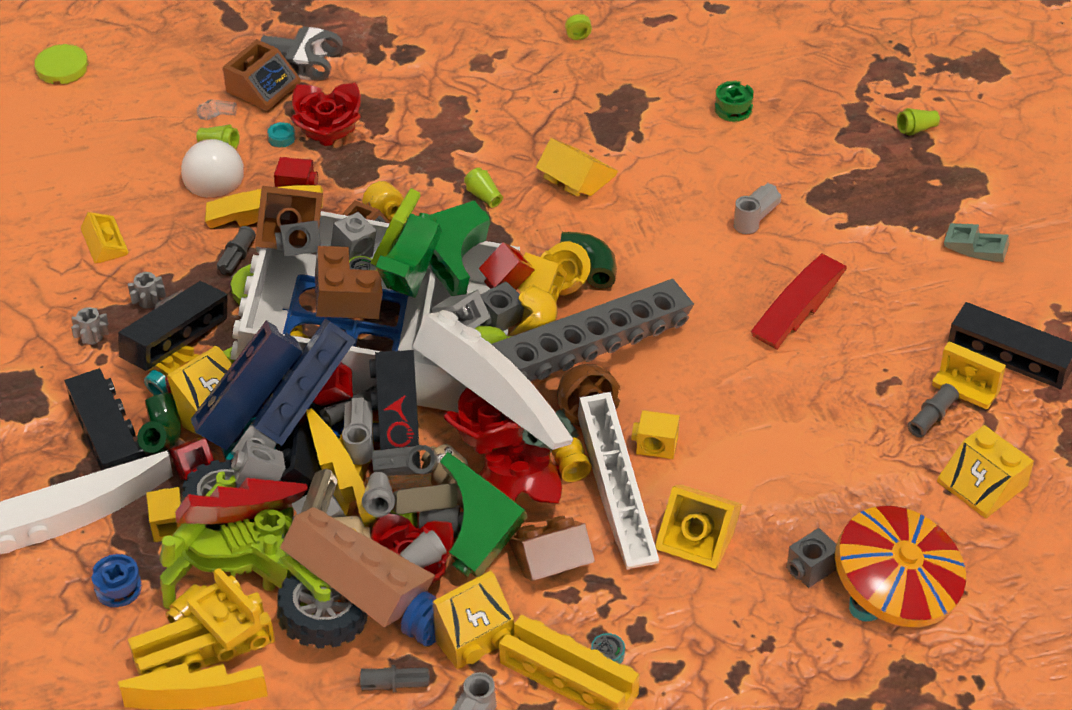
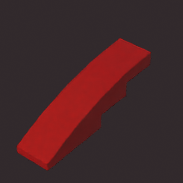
M821 253L803 269L767 309L751 330L752 336L778 350L791 330L796 332L810 312L815 314L846 271L847 266Z
M246 478L239 488L217 486L210 496L188 494L175 511L176 523H231L240 520L244 521V519H255L259 512L267 509L282 511L293 507L291 504L298 501L307 491V484Z

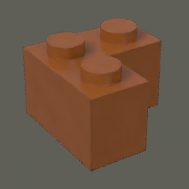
M317 246L315 264L316 317L379 319L382 299V280L377 270L350 269L349 247Z

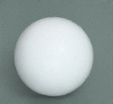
M209 139L196 143L186 152L182 160L181 176L184 185L193 194L201 197H219L229 194L238 188L243 180L244 166L239 153L230 144L221 140Z

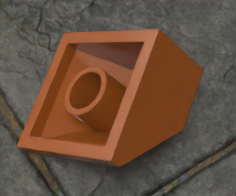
M262 186L255 247L277 249L275 233L281 232L280 225L318 221L319 228L323 193ZM295 230L289 236V243L295 248H301L307 243V235L301 230Z

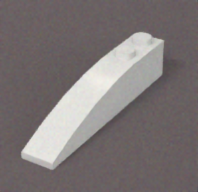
M442 310L425 315L413 343V348L552 450L571 445L573 438L535 386L509 359L480 337L479 331L465 326L458 321V317L449 311Z
M611 392L581 397L578 409L580 427L605 512L625 567L628 570L658 564V554Z
M168 451L0 501V555L33 544L42 543L89 525L147 494L146 492H150L173 476Z

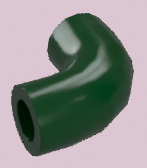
M562 231L561 242L570 241L577 243L586 250L591 263L590 273L587 278L590 285L601 289L611 287L616 280L617 266L614 252L609 246L591 234Z
M164 393L145 400L149 422L139 429L137 435L140 448L152 454L164 451L170 452L169 449L176 447L181 435V420L173 394Z

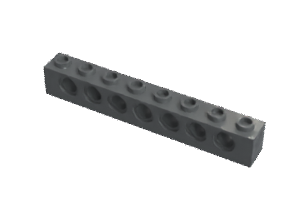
M670 279L491 345L509 359L529 381L535 379L543 380L551 373L561 369L566 371L577 363L583 361L590 362L598 355L606 352L613 353L627 344L634 345L648 336H658L669 328L681 327L688 321V314L694 303L674 279Z

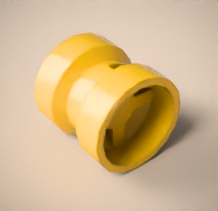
M573 438L571 445L552 450L553 458L559 465V472L565 481H580L591 472L592 465L588 457L584 455V447L579 439Z

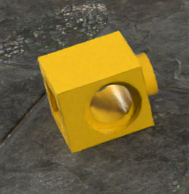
M642 410L640 422H634L632 429V441H637L636 454L674 459L679 435L680 415Z

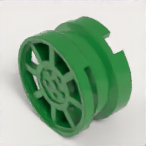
M728 81L720 84L716 89L715 113L721 119L731 122L747 119L752 114L753 89L748 84L746 87L741 85L740 81Z

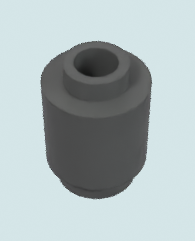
M460 505L454 508L419 512V528L431 521L451 522L453 536L458 538L464 512L460 511Z

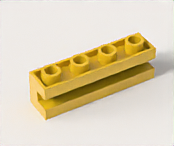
M256 592L247 595V597H254L261 608L262 613L259 614L262 629L229 651L218 642L195 615L129 638L128 642L132 658L139 676L187 663L189 673H193L216 663L229 661L235 656L251 650L261 649L275 642L272 621L268 613L264 612L263 602L259 593Z
M521 614L514 623V635L506 634L499 642L501 664L590 710H628L639 695L640 674L635 672L630 666L619 664L605 657L600 651L589 649L577 643L572 637L565 634L561 635L547 628L538 620H532Z

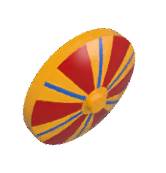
M897 506L868 508L856 514L847 523L838 538L835 549V562L844 587L861 607L879 619L904 627L929 626L946 618L964 594L966 569L959 549L940 526L920 513Z

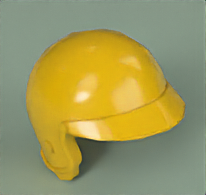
M570 241L561 242L541 255V258L558 263L568 273L559 296L572 294L586 283L591 263L586 250L579 244Z
M534 284L521 292L518 300L525 307L522 321L509 335L515 336L556 321L558 312L553 296Z

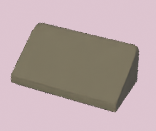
M324 469L314 474L301 513L312 507L327 513L338 482L331 470Z
M453 483L397 490L393 492L395 505L392 511L396 514L454 508L457 506L458 486Z

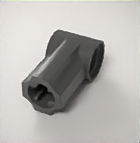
M427 445L373 451L372 459L374 473H385L388 478L432 473L439 463L437 452L434 448ZM422 450L427 451L431 456L430 465L424 469L418 468L415 464V456Z

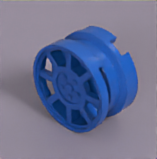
M113 554L100 559L94 565L91 579L99 602L108 607H123L138 598L142 590V583L138 566L131 557L123 554ZM133 591L134 594L128 598L127 595ZM117 598H124L122 601H115Z
M424 591L416 596L407 607L401 621V631L411 638L416 637L417 642L428 647L436 642L433 600L437 598L431 593Z

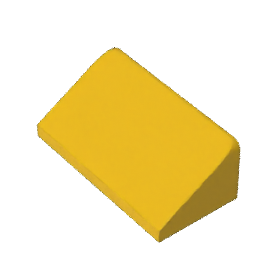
M87 212L81 225V231L94 263H102L128 255L129 251L114 216Z

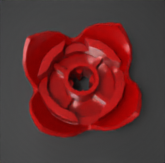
M357 83L338 85L330 94H325L319 87L313 85L296 84L292 96V106L295 114L291 116L292 123L301 128V131L307 137L319 141L321 145H333L336 140L354 131L355 123L361 118L358 112L361 104V94Z
M468 387L465 388L459 397L458 414L453 411H448L444 414V419L457 429L462 441L473 446L474 451L478 454H488L495 448L517 446L523 442L524 428Z
M523 440L520 445L501 447L485 456L486 464L478 475L513 501L516 500L520 493L525 492L534 501L559 504L562 494V483L557 473L558 466L551 461L548 448L525 444Z
M393 513L378 517L371 532V540L399 555L422 532L427 534L433 530L442 541L446 553L441 556L440 561L423 568L435 575L430 586L439 581L445 574V564L450 556L449 551L454 544L451 522L431 521L421 528H416L409 519Z

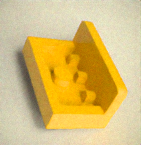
M949 341L943 349L940 370L934 377L932 386L940 389L942 385L950 384L957 389L959 398L988 409L1001 390L1006 365Z
M218 568L213 571L215 583L188 599L187 604L189 610L229 651L262 629L259 617L262 611L254 597H247L242 592L239 582L233 575L227 576Z

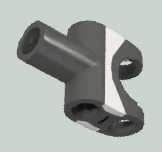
M311 27L300 28L294 39L263 35L260 40L278 48L298 76L305 80L326 79L332 67L329 61L323 57L338 55L343 48V41L336 33ZM326 40L335 42L337 47H331ZM313 65L322 66L325 72L317 71Z

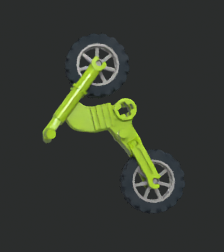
M219 460L211 461L210 465L205 466V464L197 467L196 472L191 471L187 476V481L183 483L182 502L188 494L210 496L217 486L239 488L240 484H237L235 481V472L231 469L232 460H226V462H219ZM263 510L255 516V519H244V521L240 520L231 523H182L173 536L168 535L162 539L160 562L163 567L167 568L160 576L163 607L166 609H170L169 605L176 600L175 586L194 565L199 570L205 572H213L220 568L223 572H230L233 576H236L237 573L242 575L245 571L250 573L253 570L263 577V588L265 590L271 591L277 586L279 588L277 603L279 625L282 630L286 629L289 638L292 640L298 639L299 644L304 646L312 644L315 645V648H325L326 645H331L334 648L341 646V642L346 641L349 643L355 639L356 633L360 635L363 631L364 623H367L368 614L280 548L285 535V517L277 510Z

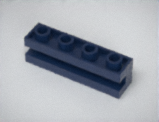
M325 319L300 354L296 363L289 369L253 420V426L282 446L356 339Z
M266 320L192 416L191 421L195 432L226 451L232 443H236L241 438L244 427L251 418H255L263 407V402L270 393L272 394L283 376L296 363L303 352L297 339L288 333L285 335L279 333L277 327Z

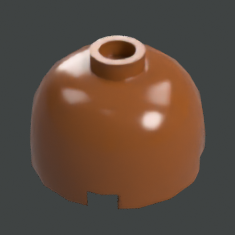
M581 364L567 371L560 380L557 390L558 405L569 421L580 427L578 419L580 398L611 392L615 409H617L620 403L618 398L620 385L611 373L596 364Z

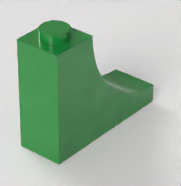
M475 200L431 214V216L437 219L436 222L440 224L442 233L429 263V268L451 296L467 294L470 276L465 270L462 258L470 249L485 242L487 239L490 218L487 212L482 210Z
M410 213L393 249L385 257L380 255L376 269L387 289L416 299L442 233L440 224L436 222L437 219L425 213H420L419 216Z
M447 452L440 460L443 469L458 484L464 506L462 527L455 544L449 551L453 560H455L452 565L466 577L470 573L475 577H479L485 572L528 516L525 509L451 453Z

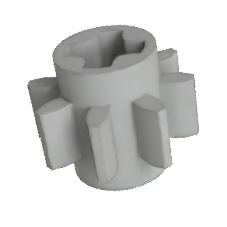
M151 272L139 273L135 276L134 283H128L132 304L138 303L143 308H153L159 305L160 297H166L162 277L156 278Z
M83 308L77 313L76 317L71 318L73 337H81L83 344H96L103 339L104 335L109 334L107 315H99L97 308Z

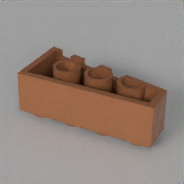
M315 507L295 516L280 546L283 551L383 627L403 617L409 604L421 592L428 590L435 577L432 573Z

